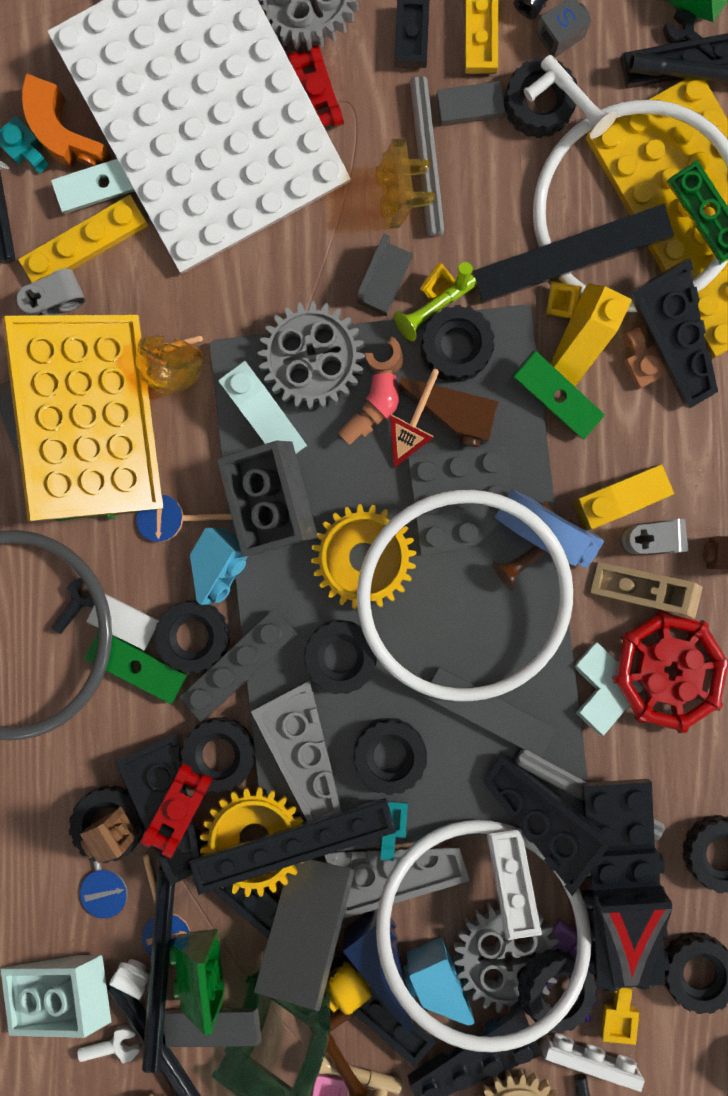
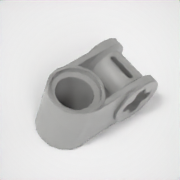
M69 268L57 270L43 279L25 285L17 293L16 299L18 306L27 316H40V312H42V315H60L77 309L86 302L75 274ZM35 300H37V304H38L37 307H35V304H34V301H35Z
M685 519L657 521L651 524L628 527L621 535L622 547L626 552L636 555L689 551ZM644 536V543H636L635 537Z

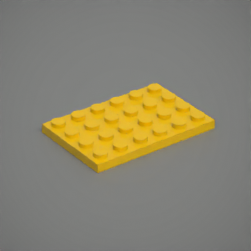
M4 316L2 322L28 522L162 509L163 503L139 316Z

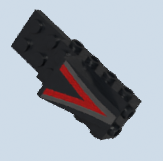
M649 779L582 783L583 816L614 840L584 880L585 890L581 891L591 929V954L588 970L593 973L595 978L593 980L597 985V989L606 991H618L623 987L651 989L654 985H665L664 971H669V959L666 950H663V939H667L668 936L667 924L672 912V901L666 895L664 887L660 885V874L664 873L665 868L662 854L658 853L655 849L652 782Z

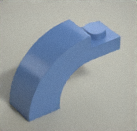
M511 489L507 498L515 500L530 509L548 525L560 542L569 564L574 566L578 564L588 568L605 542L602 538L568 522L534 499ZM499 509L495 515L497 520L549 553L543 541L528 525L510 513Z

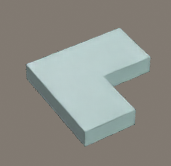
M595 642L574 664V668L596 689L576 714L599 736H604L627 709L629 703L618 685L613 684L612 677L616 675L618 662L601 645ZM637 680L631 681L639 694L644 687Z

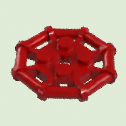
M658 610L651 619L630 632L625 631L621 636L623 643L616 675L612 678L613 684L618 685L635 713V720L639 723L647 722L674 729L681 734L688 732L689 727L715 710H721L723 707L721 700L728 670V659L710 632L709 624L706 621H696ZM669 628L687 631L690 634L686 640L677 639L670 636ZM658 630L659 639L655 640V643L648 646L642 644L640 640ZM699 639L712 661L704 662L703 654L696 649L695 644ZM636 650L640 653L636 673L630 674L634 651ZM673 663L677 669V676H674L671 681L669 680V674L664 672L665 666H671ZM714 668L708 694L702 689L706 669ZM637 680L645 688L646 692L644 693L647 698L644 702L631 681ZM696 697L703 702L684 714L683 704L692 701ZM656 702L670 705L672 715L653 711V707Z

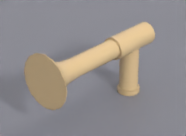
M320 1044L317 1045L311 1060L309 1081L318 1074L340 1076L330 1058L322 1052ZM349 1065L361 1083L377 1088L373 1096H387L388 1092L396 1095L400 1094L403 1083L402 1079Z

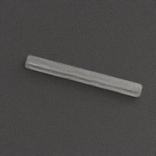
M416 76L410 80L425 222L427 235L435 237L443 235L445 228L428 80L425 76Z
M520 750L515 760L518 766L583 801L582 783L587 782L528 750ZM654 819L655 840H659L665 830V825Z

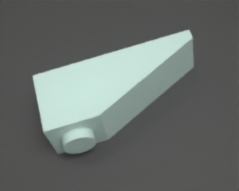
M246 361L218 380L265 444L276 440L293 441L296 454L307 447V444Z

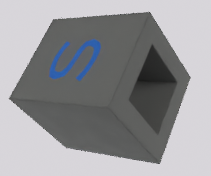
M564 0L540 17L536 34L554 58L585 38L591 23L589 12L577 0Z

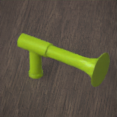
M468 262L460 263L456 282L419 310L407 315L399 311L394 313L395 324L407 340L415 341L416 330L420 324L477 286L475 278L471 275L473 266Z

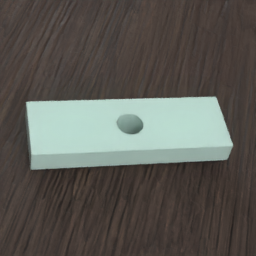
M118 159L51 180L61 211L64 214L135 191ZM103 179H109L108 186L101 188L100 182Z

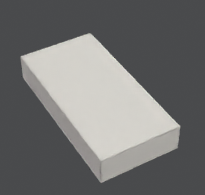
M105 593L112 619V635L144 651L147 650L157 631L155 629L156 625L160 620ZM94 605L86 622L98 627V618Z

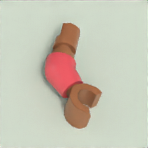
M392 336L389 338L388 346L393 351V356L388 361L378 362L375 360L373 353H365L369 366L376 374L372 375L370 394L365 398L367 402L361 407L363 412L360 415L355 413L337 432L349 445L360 435L366 437L373 430L371 426L374 423L378 425L384 418L388 420L399 404L397 376L394 374L401 368L404 358L400 344Z

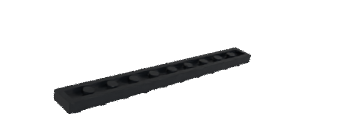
M194 826L199 856L204 853H200V849L208 844V841L200 839L202 832ZM233 884L213 890V892L269 939L279 902L278 898L266 888H264V893L261 897H259L257 889H251L250 896L245 897V888L241 887L236 894H233ZM336 949L330 972L343 962L349 961ZM370 987L371 998L354 1011L353 1014L410 1064L416 1067L437 1042L436 1037L424 1030L413 1019V1030L407 1033Z

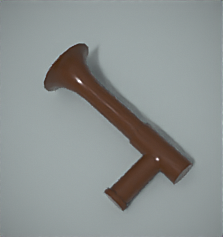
M547 501L541 504L542 506L553 512L550 506L548 505L549 503ZM572 519L568 521L577 526V524ZM535 545L510 563L498 564L493 562V568L506 587L514 590V581L518 574L547 552Z
M339 1009L325 1021L322 1020L318 1012L307 1019L306 1023L344 1081L349 1096H369L377 1090V1088L370 1089L359 1081L330 1033L355 1015L353 1013L345 1015Z

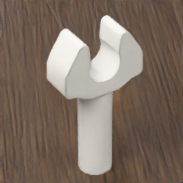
M119 1025L114 1032L112 1040L79 1048L78 1059L80 1062L115 1054L121 1063H127L136 1057L142 1045H124V1039L132 1038L136 1034L130 1025Z

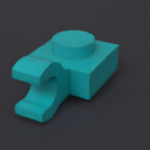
M16 115L0 129V146L17 164L26 159L40 174L49 166L43 156L36 150L41 144L40 141Z
M387 801L396 833L382 837L381 860L394 861L395 838H406L408 802Z

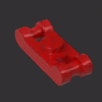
M314 45L311 50L298 54L297 51L287 54L315 111L328 107V112L318 115L323 126L326 127L333 124L334 127L343 125L342 112L337 103L319 45ZM313 64L315 72L304 75L302 68Z
M184 763L180 767L169 791L140 844L148 848L152 845L163 851L161 855L169 859L175 853L213 780L212 777L206 774L200 776L192 772V767ZM185 783L196 789L192 798L180 792ZM163 824L175 829L170 839L158 833Z

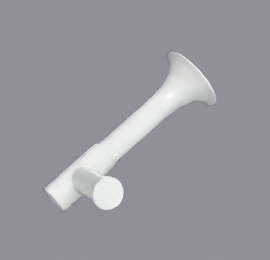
M548 55L540 65L546 73L523 90L527 99L533 102L539 94L555 82L589 119L592 126L591 139L603 134L613 124L618 115L617 111L607 113L600 110L576 85L573 78L552 55Z

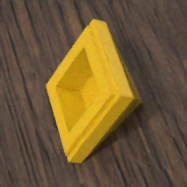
M438 262L424 279L420 290L432 301L442 294L444 290L452 286L456 280L444 265Z
M551 282L546 314L571 319L580 300L582 286Z

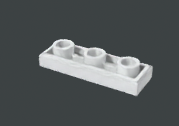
M546 1034L542 1037L540 1047L545 1060L639 1092L642 1091L645 1080L633 1059L624 1055H618L617 1058L606 1055L604 1050L591 1044H587L586 1048L576 1045L572 1039L562 1034H555L554 1037Z

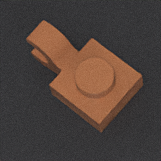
M639 327L622 336L626 347L632 355L624 360V363L637 389L668 375L655 346L646 347L644 335Z

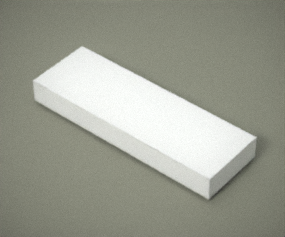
M522 829L488 834V845L506 940L542 935Z

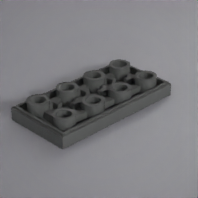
M308 860L294 865L297 868L296 876L290 873L286 874L288 884L286 886L283 885L254 993L320 1011L355 870L316 860Z

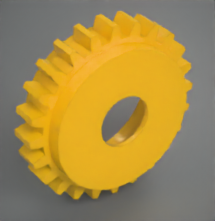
M359 504L357 513H352L349 507H346V516L342 518L337 513H334L335 523L331 525L328 522H324L323 525L327 532L325 534L317 533L318 539L321 540V545L312 546L314 551L319 552V557L311 559V563L319 564L320 569L314 572V576L323 575L325 579L319 586L324 588L329 585L332 590L328 596L332 598L339 594L341 596L339 604L341 605L347 599L352 600V609L357 608V586L360 571L355 570L350 564V551L355 545L360 543L372 544L379 532L390 521L386 518L388 515L387 509H384L381 515L375 514V505L370 507L369 512H364L362 504ZM407 526L402 527L393 536L375 567L371 584L370 603L371 601H376L379 607L383 606L382 598L385 596L391 601L395 600L392 593L395 589L402 593L405 591L400 584L402 580H412L406 574L407 569L416 568L415 564L409 562V557L417 554L416 551L408 550L407 545L414 542V539L404 538L403 534L408 530Z
M260 786L256 794H251L249 787H245L244 796L240 797L234 790L231 792L232 801L228 802L222 797L219 801L222 809L219 810L213 807L210 810L211 815L215 819H205L203 825L210 830L209 832L201 833L200 839L208 841V844L201 847L200 853L207 854L239 844L240 833L247 825L260 824L265 827L268 834L300 825L303 822L302 816L293 817L297 807L292 805L287 808L285 806L287 800L285 795L279 801L274 799L275 790L273 789L266 796L263 795V789ZM292 865L235 883L232 887V893L236 894L241 887L245 888V897H249L251 889H257V893L261 897L263 896L264 888L268 886L274 893L277 889L276 882L280 881L286 886L288 884L286 874L290 873L296 876L297 868Z

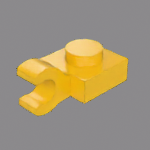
M623 987L618 991H613V1004L603 1003L600 1032L603 1042L636 1045L639 1011L636 1006H630L632 999L631 987Z

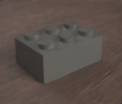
M276 440L217 459L242 557L259 555L318 538L293 441Z

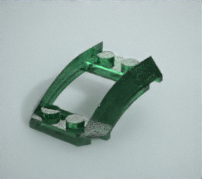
M258 971L254 975L248 976L246 980L248 988L242 1008L258 1007L260 1030L262 1031L271 1000L313 1028L309 1048L296 1082L292 1088L252 1059L250 1056L255 1046L226 1047L224 1050L226 1054L218 1070H214L211 1077L236 1096H310L322 1066L329 1040V992L327 990L324 992L320 1011L254 993L260 972Z

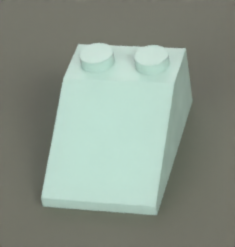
M76 955L7 966L0 969L9 1036L85 1038L111 1023L102 955Z

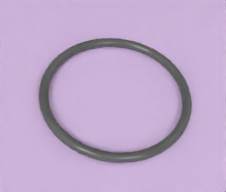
M20 530L0 531V544L20 543L33 545L57 555L69 564L81 577L93 599L98 618L99 639L93 668L87 681L74 699L59 712L40 722L20 727H0V740L9 741L40 736L60 727L73 718L87 704L99 687L109 662L112 647V619L109 604L103 588L91 568L74 551L61 542L38 533Z

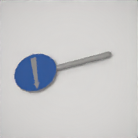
M93 861L95 871L90 873L82 882L80 900L84 908L91 915L98 918H111L118 915L125 907L128 899L127 886L116 872L102 869L100 863Z

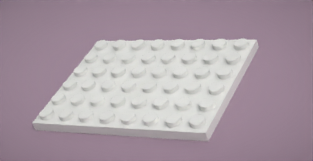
M102 0L47 31L181 274L351 182L344 164L258 0Z

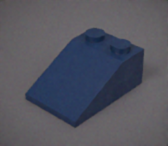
M378 909L364 913L344 930L343 952L405 1031L409 1033L413 1030L412 1018L402 1008L392 993L380 963L376 938ZM390 917V941L393 958L398 973L407 988L397 941L398 937L394 930L397 926L392 917Z

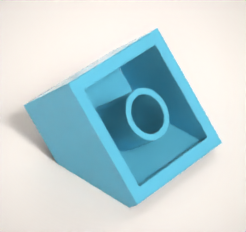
M440 937L406 952L407 965L403 967L407 976L405 982L413 998L418 996L424 1009L467 1026L474 1024L468 995L462 987L461 979L457 978L455 965L443 938Z

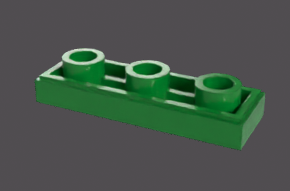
M698 160L667 179V184L721 265L728 261V206ZM711 207L715 210V214L707 216L703 210Z
M532 350L511 375L583 440L605 416L598 407L535 350ZM557 390H560V397L555 400L554 394Z
M99 631L84 657L85 660L94 664L97 654ZM112 635V647L106 671L169 704H173L188 674L182 673L181 670L172 669L168 663L165 664L164 661ZM135 660L141 663L142 668L140 672L133 669V662Z

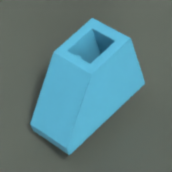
M205 528L190 554L197 602L200 605L221 603L230 593V586L235 577L246 566L245 560L247 557H242L238 539L226 528Z

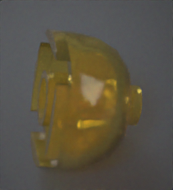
M155 335L141 338L136 352V368L140 378L153 388L155 393L169 396L172 393L182 392L190 388L197 381L203 362L200 349L174 338L175 345L163 342L164 336Z

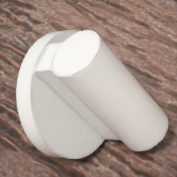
M129 959L128 963L120 962L109 985L139 1000L149 980V974L145 972L147 966L133 959Z

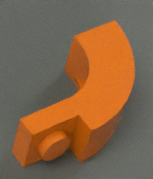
M26 73L22 90L23 110L29 127L45 150L58 162L73 169L76 159L88 167L110 161L111 155L104 144L73 133L63 127L61 116L66 99L56 84Z

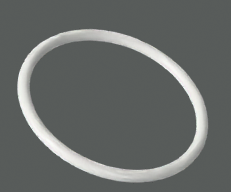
M633 100L601 109L607 113L617 111L618 115L616 118L634 114H655L682 121L695 128L714 145L728 170L727 138L714 124L691 109L658 100ZM587 117L572 127L560 139L546 159L540 172L533 199V225L539 247L551 244L546 223V200L551 179L558 164L570 147L579 138L592 130ZM715 257L708 267L693 279V285L697 287V291L699 292L721 272L728 261L720 265ZM571 273L558 278L561 283L582 286V295L586 285ZM632 301L627 312H637Z
M479 490L442 492L419 500L398 513L383 527L368 549L362 563L357 586L359 621L366 641L375 657L386 670L406 686L430 697L449 701H477L493 698L514 690L534 677L549 662L560 646L567 631L573 607V582L569 562L560 542L548 525L530 509L515 500ZM472 503L487 505L508 512L523 521L539 536L547 547L555 564L559 579L560 601L557 618L549 638L538 654L526 666L506 679L474 688H453L433 684L417 677L402 667L388 652L378 635L370 603L371 584L375 567L393 536L402 527L423 513L453 504Z
M487 820L461 821L440 827L416 841L402 855L389 874L381 894L376 920V938L380 963L391 991L402 1008L417 1024L434 1037L450 1045L477 1052H500L525 1046L547 1034L567 1015L582 990L590 962L591 929L588 912L580 889L578 888L575 894L571 896L564 887L566 884L554 871L569 897L575 916L577 928L575 965L570 981L556 1005L539 1021L515 1033L493 1037L475 1036L454 1030L430 1016L415 1001L405 987L393 958L390 941V917L396 892L407 871L421 855L442 841L456 836L520 830L505 823ZM523 834L525 847L533 851L544 861L545 857L534 843H530Z

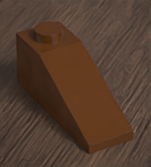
M401 377L399 390L418 405L427 383ZM433 385L423 410L454 437L461 438L460 443L479 447L480 443L486 444L489 441L499 401Z

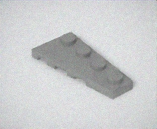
M311 680L253 709L251 714L307 822L342 812Z
M460 847L430 848L421 855L402 879L393 904L470 881ZM396 849L394 861L381 860V850L333 852L325 855L327 863L355 870L343 919L378 909L388 876L395 864L408 849Z

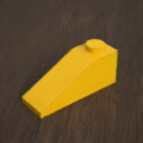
M587 283L550 364L570 383L576 386L618 331L632 299L606 286Z
M661 464L572 501L582 528L592 530L674 495V491Z

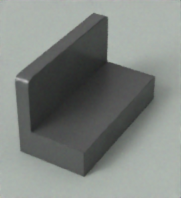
M386 234L382 236L358 290L357 298L359 304L387 316L411 263L413 254L390 244V236Z

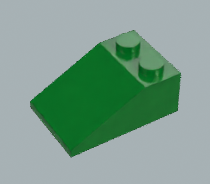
M218 929L179 934L174 945L170 946V963L172 967L176 966L177 978L174 979L173 985L175 1000L180 999L181 1012L204 1035H211L213 1033L225 997Z

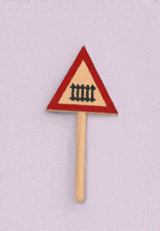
M437 369L432 370L410 424L392 414L390 415L394 468L434 438L429 433L417 428L416 425L439 371Z

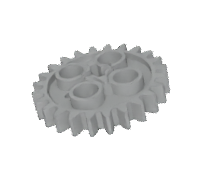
M258 0L277 38H281L282 45L286 46L292 40L296 50L302 42H306L308 50H311L313 41H318L321 47H324V38L326 37L336 41L335 31L338 30L346 33L345 22L353 23V12H358L359 10L357 0ZM311 3H314L315 11L321 18H318L314 13Z
M315 301L311 302L309 310H304L303 305L299 302L297 313H293L286 307L285 313L287 318L283 320L277 315L274 316L278 325L276 328L266 325V331L271 337L260 338L261 344L267 347V350L258 351V356L267 361L260 364L259 368L261 371H270L264 380L266 384L276 382L272 388L274 395L282 390L284 391L283 402L286 403L294 397L296 408H299L303 401H307L309 410H312L314 402L319 401L321 407L326 409V399L330 398L335 404H338L337 394L339 392L347 397L349 396L347 384L358 385V381L353 374H363V368L357 365L356 362L365 361V354L356 351L364 347V341L354 340L359 335V329H348L352 323L350 317L340 321L341 310L339 308L331 315L329 314L327 303L319 311L316 309ZM321 330H329L333 337L327 343H320L315 339L316 334ZM290 337H296L301 341L299 348L294 351L286 350L283 347L284 342ZM336 347L341 349L338 353L324 354V352H328ZM314 350V353L317 354L315 362H310L309 358H306L308 356L307 351ZM286 359H299L287 365L283 364V361ZM329 361H335L340 364L341 369L335 375H327L322 370L323 366ZM305 369L309 373L308 378L302 383L293 382L291 375L294 370Z
M487 903L488 913L483 914L480 910L476 909L477 920L475 922L469 918L465 919L468 931L458 929V935L463 942H454L455 951L461 954L453 956L454 965L460 966L456 969L457 978H465L462 981L464 991L472 989L470 993L472 1000L475 1001L482 996L484 1008H487L491 1002H494L496 1011L500 1013L504 1004L511 1007L519 1001L518 996L520 995L517 989L521 978H519L520 976L517 973L519 969L525 967L528 961L534 958V956L530 957L529 955L533 952L541 954L547 949L556 950L557 947L553 946L558 944L559 940L556 935H549L553 928L549 922L542 924L544 918L540 912H538L542 935L531 936L523 944L515 943V939L506 940L500 905L499 910H494L493 906ZM493 935L497 937L496 943L488 947L481 944L486 936ZM511 952L509 960L504 961L505 953ZM479 956H484V957H485V958L482 959L481 961L478 960V957H479ZM490 969L500 971L499 975L494 979H486L484 977L485 973ZM553 976L548 982L556 984L557 980ZM545 985L543 994L549 995L550 992Z

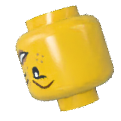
M345 961L329 973L325 988L327 991L324 993L323 998L333 1013L340 1009L343 1014L350 1015L371 998V986L351 962Z

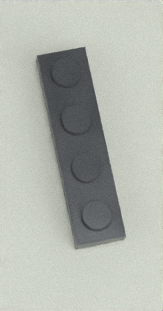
M276 609L272 610L182 694L180 699L200 722L206 720L297 635L296 631Z

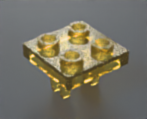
M406 138L392 139L387 151L383 153L380 165L376 167V182L378 186H382L383 197L380 200L381 216L386 218L388 229L400 228L413 207L432 205V201L435 200V192H413L411 175L427 173V168L431 167L429 159H408Z

